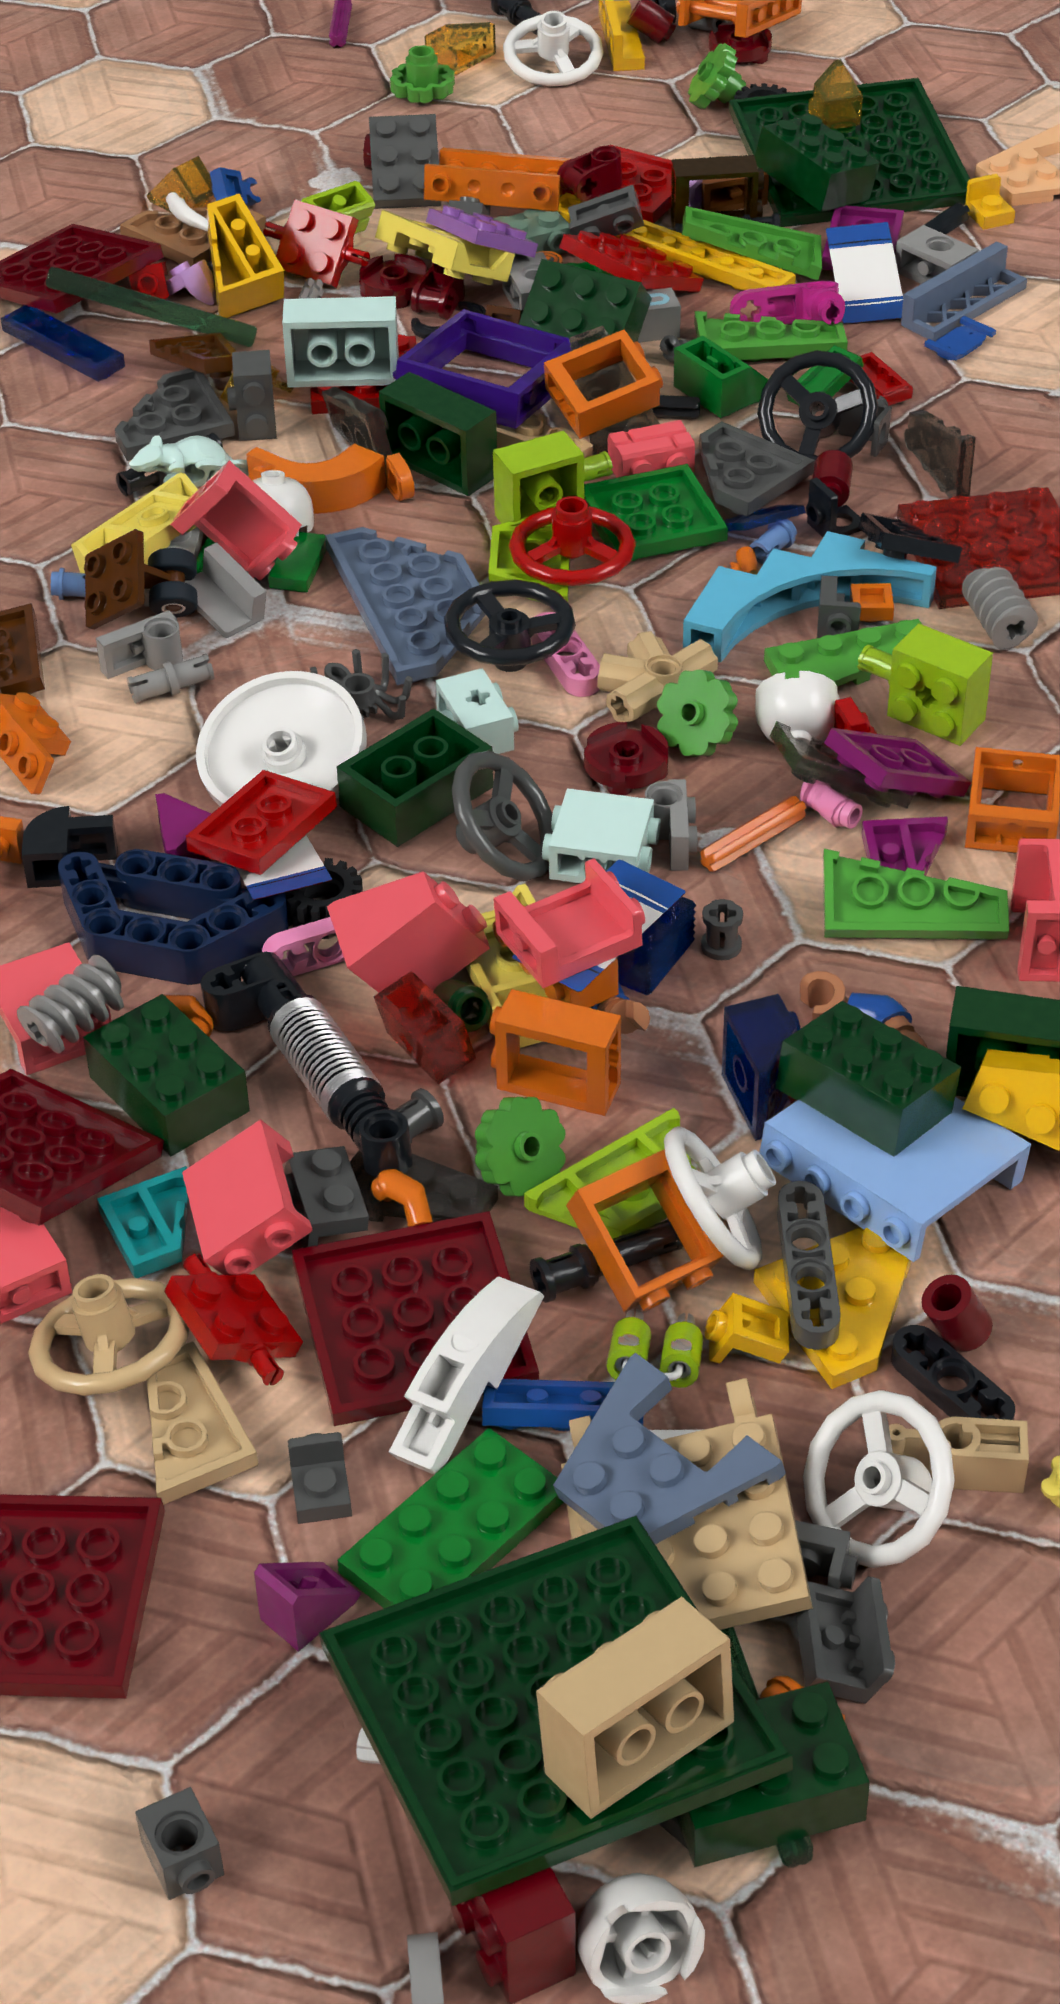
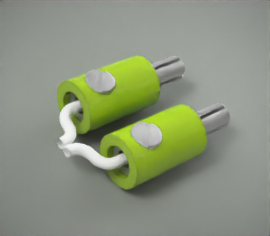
M631 1309L627 1312L625 1318L619 1320L614 1325L606 1365L608 1373L615 1380L634 1353H637L646 1361L648 1359L651 1330L647 1323L643 1321L644 1315L639 1309H636L635 1317L634 1309ZM686 1313L681 1314L677 1322L669 1326L664 1336L659 1370L668 1376L671 1386L676 1388H686L692 1385L699 1375L703 1335L695 1325V1318L689 1313L687 1322L685 1321Z

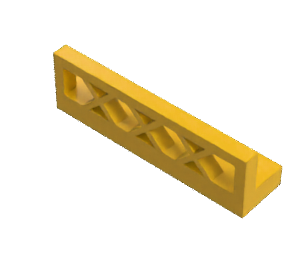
M598 0V14L613 71L645 69V56L638 31L626 23L632 12L629 0Z

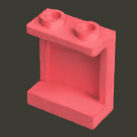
M230 460L183 504L170 524L182 535L195 525L212 541L217 542L253 578L259 581L270 572L275 564L273 561L277 557L283 561L292 553L298 544L294 537L302 526L301 523Z
M1022 838L1018 841L1010 902L1012 912H1025L1017 966L1019 981L1060 982V839Z
M595 858L585 862L586 879L584 882L523 907L511 891L494 897L497 934L542 988L643 946L642 924L645 923V914L642 906L637 899L630 898L622 890L616 876L611 871L606 872Z
M69 942L0 966V1015L17 1044L20 1064L26 1075L86 1055L83 1037L111 1022L110 1010L105 1004L109 1018L102 1022L91 1014L94 1029L90 1032H86L78 1025H75L80 1037L75 1043L68 1041L61 1035L60 1037L65 1049L60 1054L55 1053L48 1046H42L34 1041L22 1027L17 1017L18 1008L20 1006H29V1001L36 995L44 996V991L47 987L59 985V980L64 975L73 974L74 969L82 964Z
M261 1119L182 1172L203 1260L223 1275L249 1274L313 1230L310 1220L294 1208L282 1164L294 1157L291 1144Z
M0 1207V1324L71 1294L72 1288L67 1261L45 1225L39 1226L34 1223H28L18 1215Z

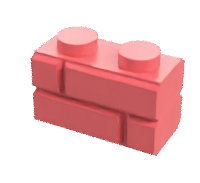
M681 420L631 429L628 432L620 431L608 434V454L613 465L611 470L616 475V478L688 464L694 473L695 443Z

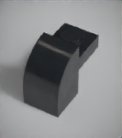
M63 806L48 810L35 817L27 825L23 834L22 860L27 888L61 886L58 864L64 856L73 852H88L94 855L98 861L116 860L118 858V845L113 815L71 817L70 807Z

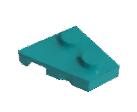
M186 1166L97 1198L99 1213L134 1278L143 1277L180 1263L183 1260L189 1198L182 1174L187 1169Z

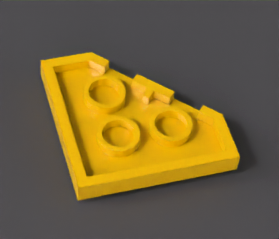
M859 1227L830 1239L841 1313L838 1339L828 1348L819 1350L808 1349L800 1345L831 1389L877 1371L882 1356V1348L899 1302L902 1285L911 1264V1260L889 1247L880 1236L868 1228L862 1229ZM819 1244L814 1245V1246L809 1247V1248L804 1249V1250H807V1251H808V1250H813V1249L817 1248V1247L819 1246ZM782 1258L754 1269V1284L770 1306L788 1312L789 1332L793 1336ZM811 1276L803 1277L797 1281L801 1287L810 1290L819 1289L824 1286V1282ZM819 1308L810 1309V1320L813 1322V1326L816 1327L821 1326L818 1315Z

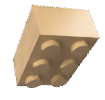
M680 1597L662 1610L652 1612L642 1623L614 1641L604 1643L594 1654L566 1672L553 1676L543 1687L536 1690L545 1774L592 1819L734 1722L730 1638L687 1600Z

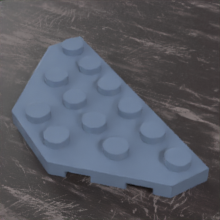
M365 527L325 535L326 549L380 653H387L389 655V670L396 684H404L407 676L413 678L412 683L437 676L457 651L455 646L446 637L444 617L453 600L468 589L479 586L463 555L449 550L444 555L429 552L426 549V544L397 537L394 542L377 537L376 530ZM478 604L467 610L460 621L461 629L467 637L486 615Z

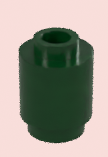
M449 979L440 983L433 991L430 1001L434 1017L439 1022L461 1032H474L485 1025L490 1017L491 1006L487 999V994L482 989L458 979Z

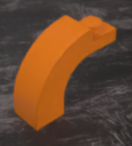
M355 443L336 457L317 463L289 461L258 447H255L246 454L248 476L251 480L260 478L261 473L264 471H283L285 477L297 480L306 488L312 499L314 514L337 512L358 506L386 489L384 455Z

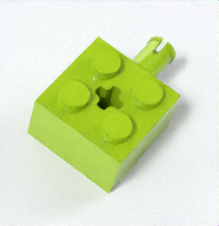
M564 430L494 449L495 516L501 524L509 521L515 522L544 509L556 507L557 501L561 498L577 496L584 499V482L612 475L613 471L611 468H613L609 454L603 451L584 458V453Z
M920 623L893 648L892 654L874 648L872 645H866L861 651L857 668L860 671H866L889 682L887 716L959 746L986 719L993 652Z

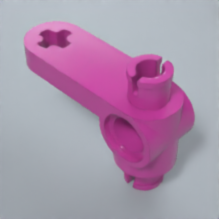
M814 281L743 290L737 293L730 303V314H740V321L759 322L761 321V316L776 317L777 320L782 321L784 324H792L795 319L824 321L831 325V322H834V324L839 323L845 313V302L839 294V284L833 281ZM750 300L754 306H757V310H753L751 317L747 318L740 310L745 308L747 301Z

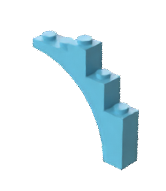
M829 531L824 535L812 557L773 548L757 575L718 566L684 619L683 648L701 639L711 645L714 654L718 657V662L721 663L733 647L754 630L779 617L819 606L822 575L838 576L837 593H845L844 601L850 602V584L891 583L894 603L929 608L934 600L937 566L907 559H896L881 553L864 550V539Z

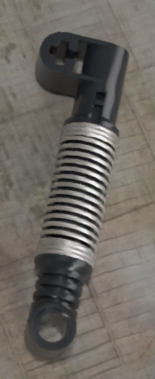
M267 951L256 953L216 967L202 977L200 984L204 1007L213 1019V1029L234 1031L267 1019L268 1030L278 1049L281 1050L288 1063L291 1064L295 1073L301 1078V1081L308 1088V1091L315 1098V1101L322 1108L328 1119L339 1129L345 1130L350 1135V1138L362 1153L363 1166L370 1176L377 1178L381 1171L387 1169H397L405 1174L411 1168L413 1159L409 1125L406 1117L402 1113L391 1110L388 1107L380 1081H378L368 1065H366L337 1023L334 1022V1019L327 1012L323 1004L312 995H307L275 953Z

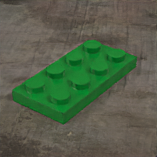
M487 1428L337 1560L338 1573L382 1608H386L490 1570L564 1503L558 1498L553 1486L558 1477L495 1431Z

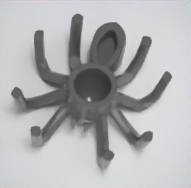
M358 649L352 651L353 674L340 663H328L325 666L324 676L337 682L352 696L359 708L363 721L364 716L369 717L370 713L376 714L378 707L392 720H400L405 717L406 700L410 696L413 678L410 676L405 678L402 695L393 697L385 693L389 683V655L387 653H381L382 678L380 685L375 684L374 679L370 675L363 673L361 654ZM316 667L310 668L311 673L318 674ZM384 701L398 704L397 712H393Z

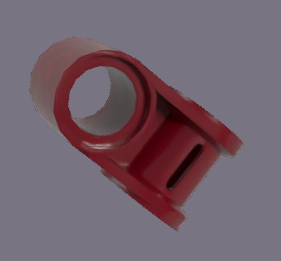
M600 146L591 152L567 160L560 166L557 175H560V187L572 190L577 199L583 202L619 189L622 185L621 151L614 146Z
M433 263L431 268L413 288L411 310L415 313H422L423 311L439 314L441 319L448 320L458 306V302L463 301L465 298L464 279L443 274L445 268Z

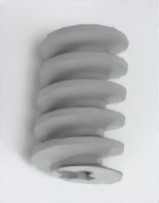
M1002 567L981 568L974 570L966 576L962 585L963 596L968 601L977 619L980 620L989 638L992 639L994 646L1000 650L1011 649L1018 646L1033 633L1038 623L1037 613L1031 607L1029 600L1025 598L1023 591L1019 589L1017 582L1007 569Z
M93 955L88 960V964H80L74 969L73 974L64 975L59 980V985L47 987L44 991V996L36 995L29 1001V1006H20L17 1010V1017L22 1027L34 1041L42 1046H48L55 1053L60 1054L65 1049L60 1037L61 1035L68 1041L75 1043L80 1038L75 1025H78L86 1032H90L94 1029L91 1014L99 1021L104 1022L109 1018L105 1004L115 1011H120L124 1007L120 996L121 982L119 976L105 958L100 955Z

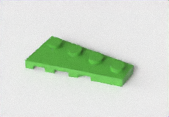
M688 206L685 208L682 235L698 242H705L808 278L819 280L822 270L821 235Z
M694 311V325L697 338L705 336L740 360L751 362L773 358L789 360L796 355L816 350L827 352L834 345L847 350L848 346L842 322L837 324L831 322V325L824 321L795 319L792 325H787L777 320L776 317L761 316V321L750 322L740 321V314L725 313L724 319L707 318V312Z
M919 619L903 620L898 623L862 628L857 631L825 635L821 638L795 643L790 642L765 648L764 663L772 676L785 672V679L799 678V671H811L825 675L833 680L837 686L850 681L858 685L869 681L871 673L860 671L857 668L859 664L858 658L866 645H872L874 648L892 654L893 648L918 623H922Z
M824 848L823 896L825 938H1008L1009 912L1007 890L951 877L945 881L925 876V871L908 867L906 871L880 866V861L862 857L861 861L841 857L839 856L840 852Z

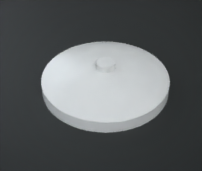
M284 671L264 675L232 691L210 713L201 729L197 742L196 763L198 772L208 793L219 806L224 804L262 770L336 792V798H338L339 784L336 766L366 749V727L355 700L337 682L325 676L305 671Z

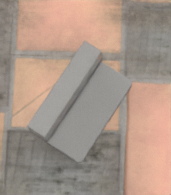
M217 542L204 548L203 571L196 574L194 579L190 581L185 580V583L192 585L197 590L198 606L196 610L223 637L229 638L264 619L267 591Z

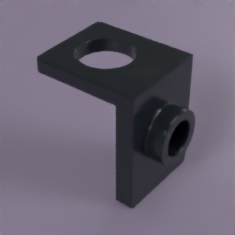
M818 478L811 479L809 482L808 504L806 506L807 523L822 537H824L827 531L847 536L862 531L859 528L861 517L848 505L838 507V496ZM837 518H845L852 522L848 526H836Z

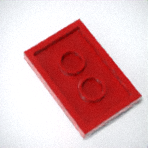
M262 770L186 835L187 850L261 875L337 807L336 792Z

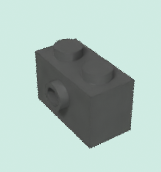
M270 350L232 352L234 387L227 388L229 411H237L239 441L277 439Z

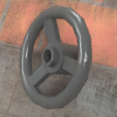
M491 751L469 754L456 768L451 790L455 815L459 822L456 826V836L460 845L471 854L477 853L486 864L503 876L523 882L542 877L549 869V861L542 859L543 841L546 833H553L551 829L553 813L543 792L528 772L509 757ZM482 769L495 771L492 798L472 809L469 791L472 776ZM513 783L527 799L536 817L541 840L540 845L521 829L520 810L515 803L510 801ZM504 842L511 843L532 862L523 864L511 860L495 847Z

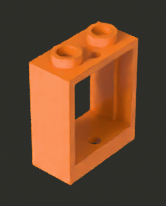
M625 329L544 362L545 388L579 439L660 405V388L663 387L660 372L655 366L651 367L648 364L638 341L633 342ZM623 361L636 379V382L587 401L574 381Z
M976 747L965 848L1017 853L1018 841L1022 838L1056 839L1060 807V755ZM1018 759H1019V760H1021V761H1023V762L1020 763V764H1017V763L1014 762V760H1018ZM982 788L1046 794V810L981 804Z
M511 989L503 1006H497L494 1009L490 1021V1034L495 1035L491 1067L496 1069L497 1089L527 1097H536L539 1100L606 1116L621 1084V1015ZM519 1036L587 1052V1070L520 1054Z
M665 1149L578 1189L566 1205L624 1312L639 1305L644 1312L653 1309L671 1297L668 1293L669 1290L684 1284L687 1290L702 1285L714 1276L711 1269L724 1256L702 1230L685 1203L665 1157ZM652 1188L691 1261L638 1286L598 1212Z

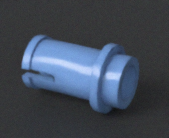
M786 518L771 521L768 525V530L749 546L755 549L757 562L764 564L773 548L781 550L782 548L792 546L797 535L796 527Z
M60 568L59 572L52 571L51 595L59 596V600H64L65 596L85 597V573L65 572V568Z

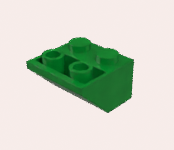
M700 336L674 348L673 386L689 397L700 398V405L718 417L729 416L740 409L760 401L762 389L769 379L705 336Z

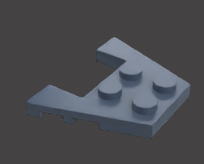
M634 1353L628 1359L553 1486L558 1498L595 1528L601 1529L637 1516L654 1544H657L695 1524L693 1517L719 1503L724 1502L728 1506L739 1501L737 1497L739 1493L763 1480H766L768 1485L780 1480L786 1474L782 1460L746 1435L709 1471H702L638 1421L672 1390V1386L667 1375L637 1353Z

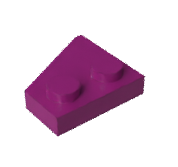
M947 816L862 821L861 834L866 858L880 861V866L906 871L907 867L925 871L924 875L926 876L947 834Z

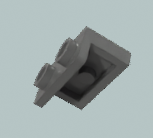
M633 185L568 207L571 221L568 226L572 235H578L579 231H586L598 237L601 232L616 236L629 233L633 229L644 226L638 195Z
M345 1146L293 1152L294 1157L286 1161L285 1164L287 1184L294 1208L310 1220L313 1229L311 1233L300 1239L302 1247L318 1245V1237L367 1231L369 1215Z
M868 1576L854 1592L838 1590L808 1581L813 1609L796 1612L805 1687L828 1681L835 1697L866 1704L891 1679L895 1669V1655L891 1650L887 1627L888 1609L883 1601L881 1581L878 1578Z

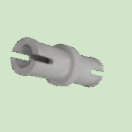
M202 654V656L173 665L169 661L162 663V668L128 677L127 683L130 693L133 694L134 703L136 704L142 700L168 692L171 695L179 694L181 688L213 680L215 678L212 664H208L210 661L208 655Z

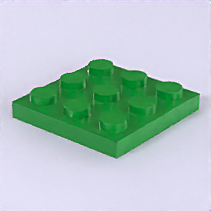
M688 464L584 484V500L587 501L589 507H596L615 514L630 527L636 542L631 562L639 558L670 554L678 550L698 546L704 547L712 543L728 540V527ZM594 524L605 545L618 551L620 544L617 536L607 528Z

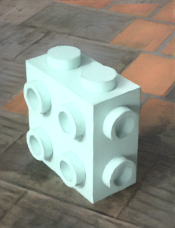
M567 788L562 806H554L551 822L553 833H546L543 841L542 859L549 861V879L582 883L586 879L585 862L593 858L596 859L605 871L617 860H623L649 873L652 862V847L649 846L650 844L657 845L661 827V819L654 818V799Z

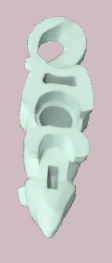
M199 435L189 436L176 443L163 444L160 436H154L150 444L140 449L129 463V466L137 472H164L166 474L163 480L164 483L178 473H185L195 487L203 486L229 460L248 476L247 460H233L219 443Z

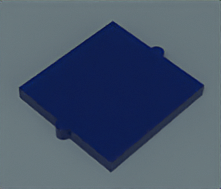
M774 505L757 510L749 516L740 515L726 519L724 522L728 527V531H746L806 512L804 505Z

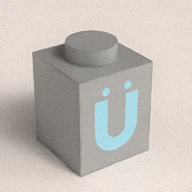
M672 287L647 290L652 300L637 341L641 343L662 340L668 335L680 337L681 305Z

